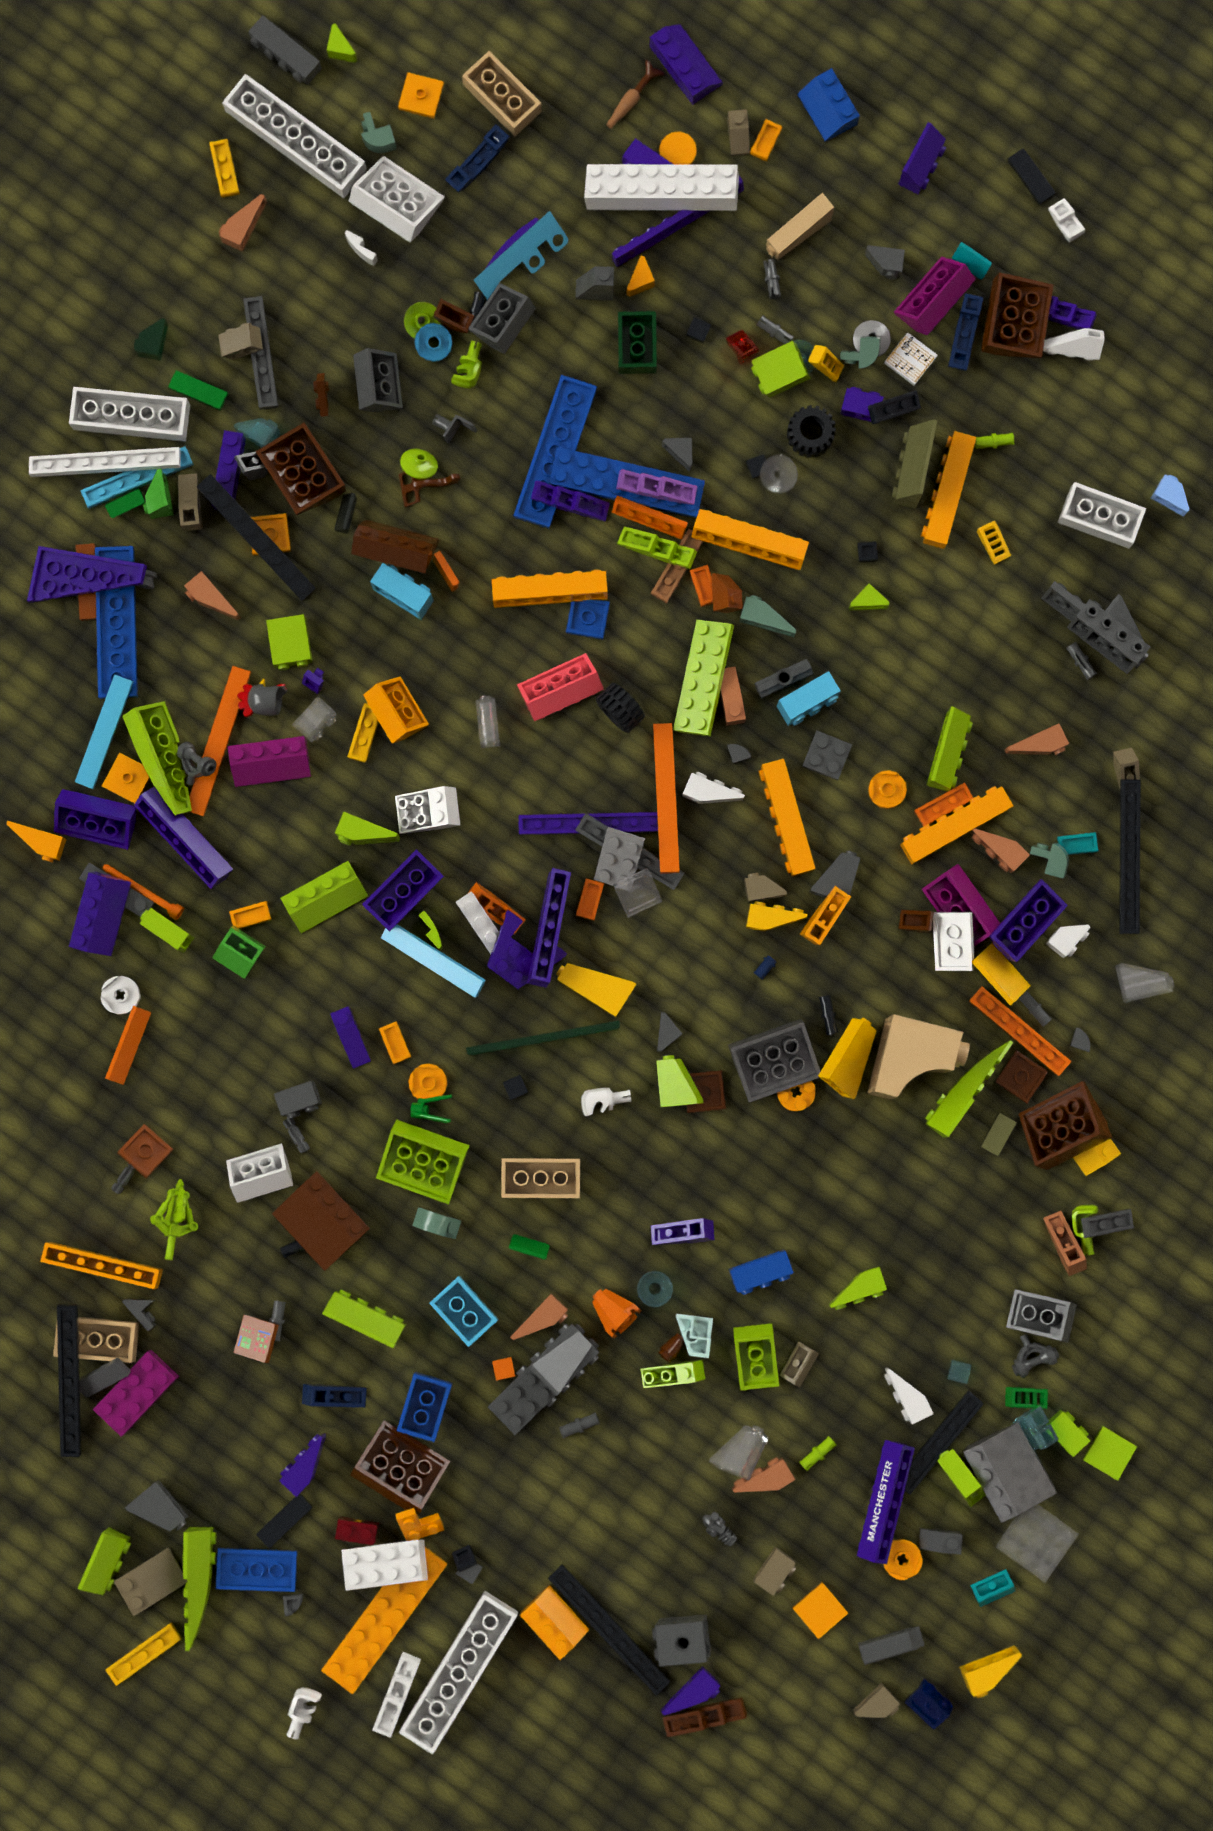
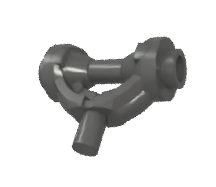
M184 742L178 747L177 756L181 759L183 768L188 774L186 784L193 785L196 777L209 776L216 770V761L211 757L201 758L196 754L195 746L192 743Z
M1027 1334L1020 1336L1024 1347L1019 1351L1017 1359L1013 1360L1014 1365H1012V1369L1016 1376L1026 1377L1032 1367L1041 1363L1049 1365L1058 1363L1057 1359L1060 1357L1055 1347L1052 1348L1050 1345L1045 1346L1036 1342L1031 1344ZM1034 1352L1040 1353L1039 1356L1026 1360L1029 1354Z

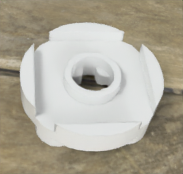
M114 976L108 979L102 987L101 1002L109 1012L118 1015L130 1013L132 1007H137L141 999L138 985L128 977ZM118 990H119L120 992H123V991L125 992V994H124V997H125V998H124L123 1000H122V999H118V1000L116 999V997H117V993H116V992H117Z

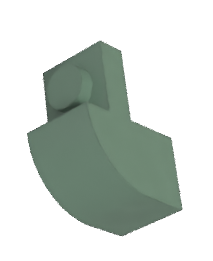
M364 113V121L361 122L364 133H361L365 146L375 153H386L396 150V143L390 125L375 129L371 113Z
M862 336L860 338V351L842 350L840 360H845L847 364H856V361H859L858 368L870 366L879 356L881 337Z
M1055 842L1052 844L1051 849H1048L1049 845L1043 843L1033 845L1030 854L1048 859L1044 874L1064 879L1069 865V856L1064 847Z
M418 1207L412 1226L440 1236L456 1239L461 1220Z

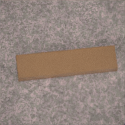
M688 529L679 545L695 549L698 552L704 541L691 538L693 530ZM668 563L653 588L651 595L668 603L687 568Z

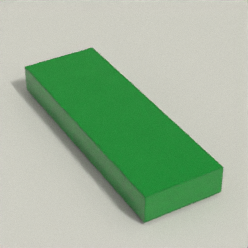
M177 370L168 386L170 390L221 411L228 396V392Z

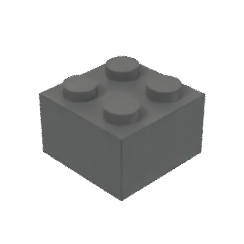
M313 1081L274 1093L280 1114L287 1117V1119L300 1116V1112L304 1110L308 1113L318 1110V1105L322 1104L316 1083Z

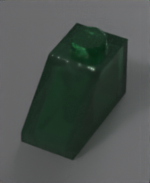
M161 318L139 333L138 339H135L134 350H136L139 357L161 361L168 330L166 319Z

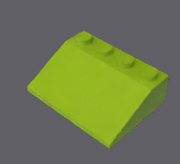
M396 1120L390 1131L376 1179L449 1204L470 1145Z

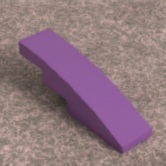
M622 469L619 471L616 489L656 499L694 505L697 486L664 476L656 477L646 473L638 474Z

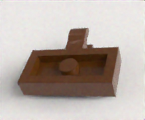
M317 373V379L313 381L314 392L318 393V398L315 399L316 410H320L321 417L328 416L327 392L329 391V385L325 380V373Z

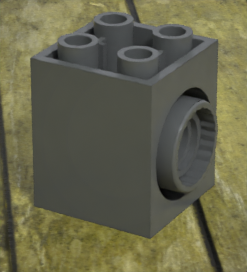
M707 1614L660 1618L655 1628L652 1629L653 1640L657 1641L655 1660L659 1661V1666L704 1663L711 1656ZM681 1637L686 1638L689 1643L684 1642Z

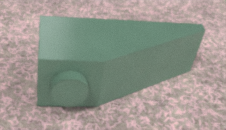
M746 596L739 622L787 636H795L796 629L765 601H761V598L758 596Z

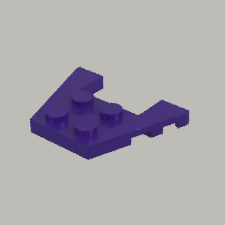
M507 910L487 967L519 989L528 982L533 953L511 937L523 920L510 910ZM558 946L556 949L554 964L567 955V953Z

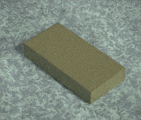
M998 1113L980 1147L999 1156L1017 1122Z

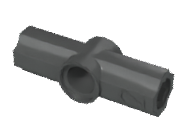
M805 659L786 669H780L777 673L755 682L754 685L759 696L764 698L813 675V671L809 662ZM786 675L789 681L782 683L779 680V676Z

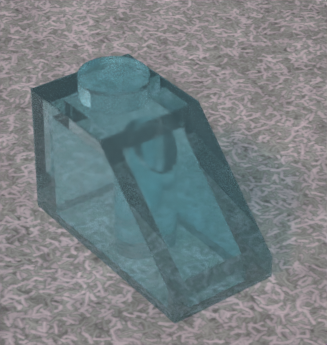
M263 418L235 423L234 425L236 432L243 433L247 439L261 448L277 439L280 434L277 428L278 425L270 419L266 421Z

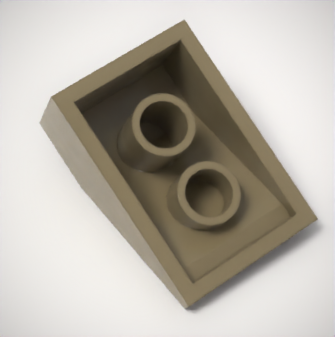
M168 1547L117 1578L114 1583L131 1613L135 1616L184 1585L187 1579H183V1571Z

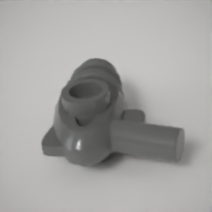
M713 1512L711 1515L703 1516V1523L707 1527L706 1532L710 1536H719L718 1540L722 1539V1542H725L724 1544L729 1547L737 1540L735 1533H732L729 1530L730 1528L724 1525L725 1521L719 1517L718 1513Z

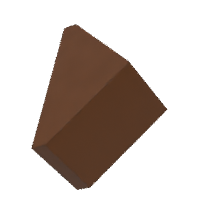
M440 299L433 317L447 329L467 333L474 315Z
M901 910L899 929L929 933L932 928L934 912Z

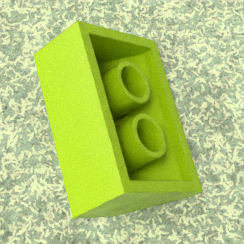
M112 1528L103 1531L77 1589L100 1595L111 1591L115 1581L113 1576L115 1572L118 1573L123 1564L120 1560L123 1554H127L131 1543H129L130 1536Z

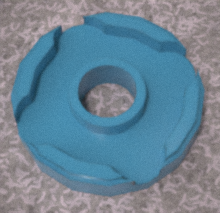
M437 323L426 324L420 328L414 341L418 354L423 359L431 362L440 361L447 357L453 344L449 331L443 325ZM436 337L439 345L436 348L430 347L428 344L429 338Z

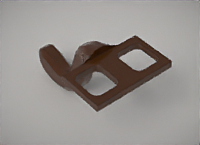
M406 473L399 474L404 506L409 507L421 502L419 491L422 488L453 485L461 480L460 474L453 473L448 477L440 479L419 480L412 477V482L407 485L404 482V475ZM414 491L416 500L408 503L407 494Z

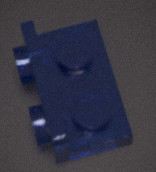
M925 1679L921 1681L920 1686L905 1700V1703L933 1730L950 1716L953 1708L951 1702L946 1697H943L936 1690L935 1686L928 1683Z

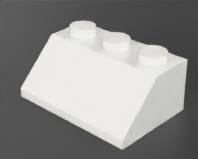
M282 1143L226 1160L230 1188L237 1203L293 1186L290 1167Z

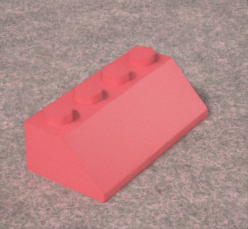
M586 653L517 684L534 721L543 719L547 715L561 711L569 705L578 703L582 699L604 690L598 673Z

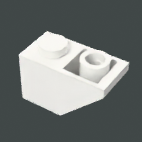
M1090 926L1059 927L1045 944L1062 958L1067 955L1071 957L1077 950L1075 945L1079 941L1083 942L1090 934L1087 932Z

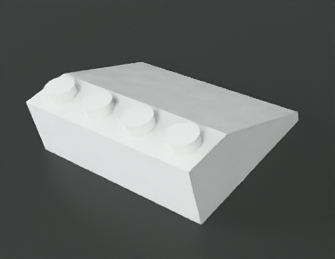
M383 156L352 186L348 202L408 242H411L422 231L445 197Z

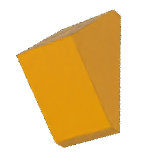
M642 255L627 287L626 295L629 297L653 288L655 285V280L647 261Z

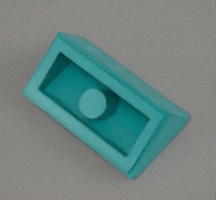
M963 242L959 244L952 256V260L966 264L970 272L980 280L984 278L992 265V262Z
M1006 1569L970 1585L980 1607L1016 1591Z

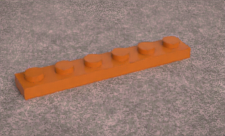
M983 986L969 1000L971 1004L1057 1076H1060L1071 1063L1065 1055Z

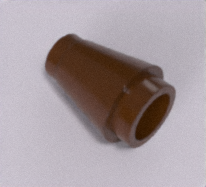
M676 1333L675 1336L660 1347L661 1350L658 1354L669 1363L675 1360L684 1344L683 1337Z

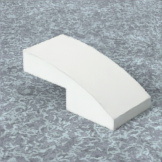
M1065 198L1048 208L1055 223L1068 242L1085 233V228L1075 217V211Z
M346 230L345 236L351 248L364 261L375 266L377 262L376 254L364 248L363 238Z

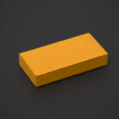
M765 119L750 151V155L767 162L783 126Z
M267 901L229 911L232 924L238 929L272 920Z
M397 1021L379 1028L393 1064L411 1058Z

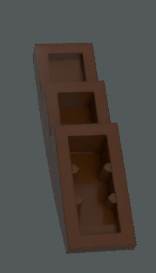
M743 1697L684 1710L663 1716L662 1718L667 1737L702 1731L706 1728L724 1725L731 1721L746 1719L747 1713Z

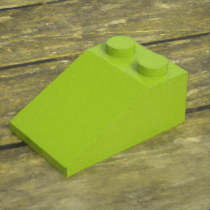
M343 812L335 831L338 840L348 846H351V843L362 845L399 842L400 840L398 833L346 812Z
M772 1323L733 1328L740 1391L779 1386Z

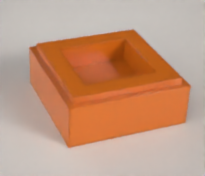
M512 1357L492 1361L496 1381L516 1376Z

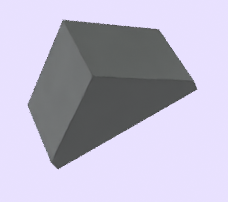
M665 438L662 441V447L683 467L690 471L692 469V438Z
M661 1012L657 1052H662L682 1035L681 1031L665 1012Z

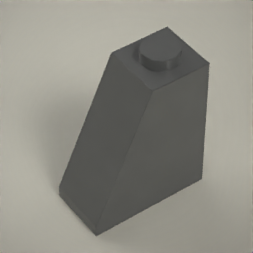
M593 267L576 280V299L613 301L614 267Z
M851 851L842 852L812 886L809 893L826 898L834 886L850 895L860 862V857H857V853Z
M159 1480L125 1507L127 1511L168 1531H172L174 1528L178 1531L186 1524L184 1520L188 1517Z

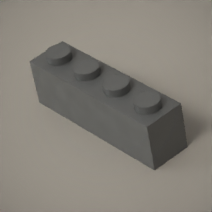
M263 15L248 31L250 42L256 48H262L268 58L278 61L279 66L284 71L289 70L299 83L303 82L308 85L322 69L318 59Z

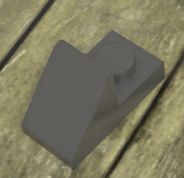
M128 1298L123 1301L124 1305L147 1331H151L157 1326L154 1322L156 1320L149 1311L147 1313L144 1311L155 1300Z

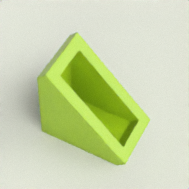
M334 23L331 27L327 46L328 58L355 63L357 61L355 51Z
M868 584L850 603L849 610L887 609L889 601L872 585Z

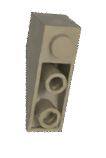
M197 473L178 475V507L180 526L183 531L203 529L200 496L197 489Z

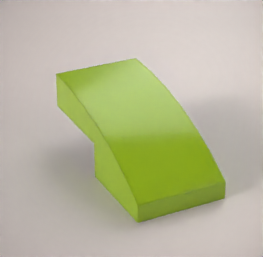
M423 911L418 916L431 929L426 936L441 950L443 946L439 932L428 914Z

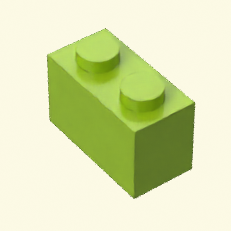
M1059 1410L1044 1427L1068 1454L1074 1457L1090 1442L1087 1438L1089 1433L1082 1426L1078 1428L1074 1424L1075 1418L1068 1411L1064 1413Z

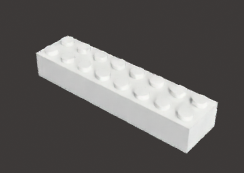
M246 74L222 102L225 112L342 198L347 196L352 186L367 170L364 160Z
M587 164L584 199L587 210H737L738 165Z
M483 1592L399 1731L400 1734L432 1754L435 1752L516 1619L518 1611L490 1593Z

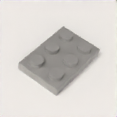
M608 827L594 880L631 891L645 838Z

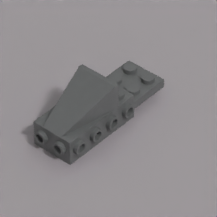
M1054 581L1041 598L1071 621L1067 626L1069 630L1124 673L1128 674L1134 667L1137 669L1148 657L1147 651L1151 646L1144 642L1121 595L1118 594L1104 611L1098 602L1089 599L1084 604L1078 596L1068 592L1063 584Z
M571 1323L569 1326L565 1324L558 1331L560 1335L556 1339L552 1337L544 1345L546 1349L542 1353L538 1351L530 1359L532 1363L528 1367L522 1366L516 1372L518 1377L488 1406L514 1435L546 1405L550 1407L557 1400L555 1396L560 1392L564 1393L571 1386L569 1382L574 1377L578 1379L585 1372L583 1368L588 1363L592 1365L599 1358L597 1356L599 1345L592 1338L588 1340L583 1335L585 1331L578 1323L576 1325Z

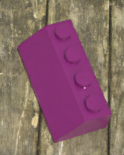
M941 256L896 308L894 313L915 331L928 335L976 279L966 264Z
M304 736L228 746L230 768L235 787L311 777L307 740Z
M959 864L921 889L937 912H972L974 946L988 938L1000 925L994 913Z

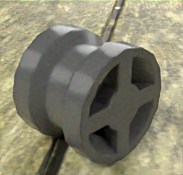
M146 570L143 585L137 586L145 589H154L155 585L153 582L157 577V573Z

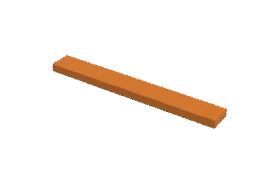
M232 666L202 757L213 758L216 761V770L209 776L195 778L189 796L192 808L190 813L203 817L205 815L239 712L238 703L241 700L238 699L237 695L239 692H244L243 685L248 684L251 671Z
M672 723L653 724L660 874L679 873Z

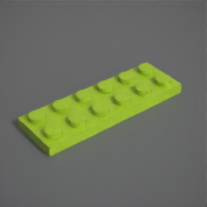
M696 620L673 727L675 732L711 737L734 625Z

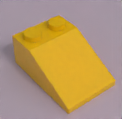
M1015 1645L960 1666L967 1688L973 1697L977 1696V1698L986 1696L988 1691L992 1690L1022 1657L1021 1652Z

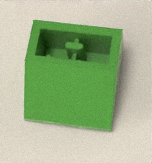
M232 926L212 958L245 979L266 946L235 926Z

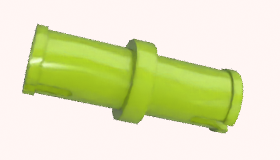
M1013 432L1000 435L992 433L991 436L976 437L975 448L992 447L996 449L997 446L1014 445Z
M828 1436L817 1447L814 1446L812 1451L799 1461L806 1471H809L819 1460L825 1459L824 1456L836 1447L837 1444Z

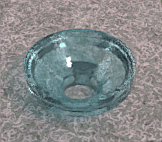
M651 1271L643 1275L637 1286L639 1298L644 1304L651 1307H659L666 1304L673 1292V1286L669 1277L658 1271ZM658 1283L661 1287L660 1292L655 1295L651 1294L649 1291L650 1284Z

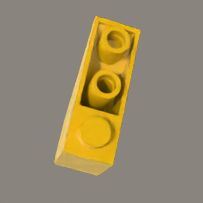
M755 901L754 904L749 906L746 928L765 932L806 919L808 914H805L804 910L796 908L788 911L785 910L784 906L773 905V908L766 907V903Z

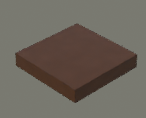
M1015 1050L995 1080V1083L1028 1104L1049 1071Z
M722 1070L689 1073L704 1103L686 1105L687 1113L726 1109Z

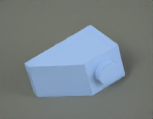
M1165 474L1151 499L1184 517L1189 511V506L1183 485L1178 482L1179 480L1176 477Z

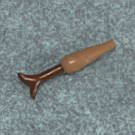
M645 60V76L634 89H629L625 93L612 117L606 123L610 129L638 103L641 91L651 79L665 75L663 71L653 68L648 60Z

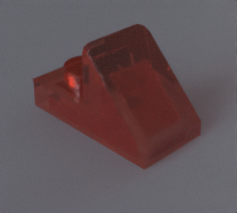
M742 329L726 338L727 344L736 353L739 364L755 357L759 352L758 347Z

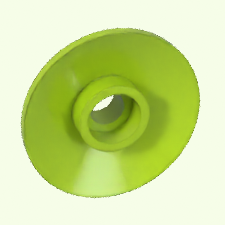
M418 302L410 306L406 311L404 326L411 337L415 338L420 328L426 324H440L433 317L436 310L434 305L428 302ZM419 317H424L422 323L418 322Z
M422 449L407 450L400 459L403 471L415 479L431 478L438 469L435 457Z

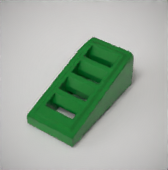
M1006 1387V1407L1047 1409L1048 1389ZM1022 1392H1024L1023 1404L1021 1403ZM1030 1392H1032L1031 1404H1029ZM1037 1393H1040V1405L1037 1404Z

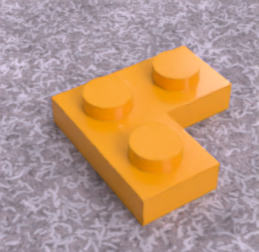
M415 1508L395 1514L406 1541L419 1540L445 1530L438 1513L419 1519Z

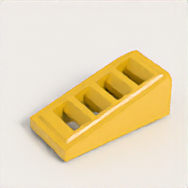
M814 346L808 362L833 382H837L844 365L827 347Z
M995 520L978 528L977 534L994 565L1011 557ZM992 529V533L988 535L985 534V532ZM996 536L997 539L989 543L988 539ZM998 543L1000 544L999 547L992 550V546ZM1001 550L1004 551L1003 554H1001V555L995 557V555H994L995 553H997V552H999V551H1001Z

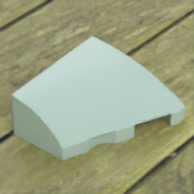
M676 1314L689 1356L709 1358L713 1318Z

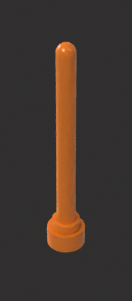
M103 865V871L113 877L130 881V888L166 909L169 916L174 920H178L184 911L183 906L178 903L171 904L110 865Z

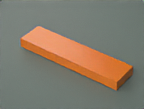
M618 495L612 509V513L681 540L688 525V522Z
M136 1006L132 1007L105 1079L124 1085L151 1012Z

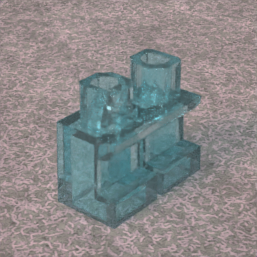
M1041 1406L1028 1410L1014 1419V1424L1019 1422L1034 1450L1038 1448L1041 1450L1046 1449L1059 1440L1051 1424H1047L1049 1420Z

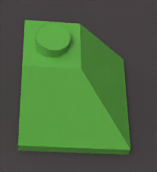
M157 469L145 495L146 502L143 503L145 514H148L151 519L174 515L168 480L162 469Z

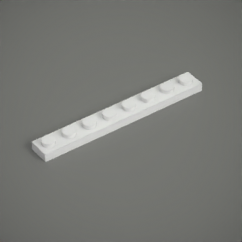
M179 447L29 457L30 477L181 468V450Z

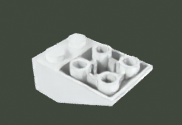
M442 786L395 796L399 834L460 826L455 787Z

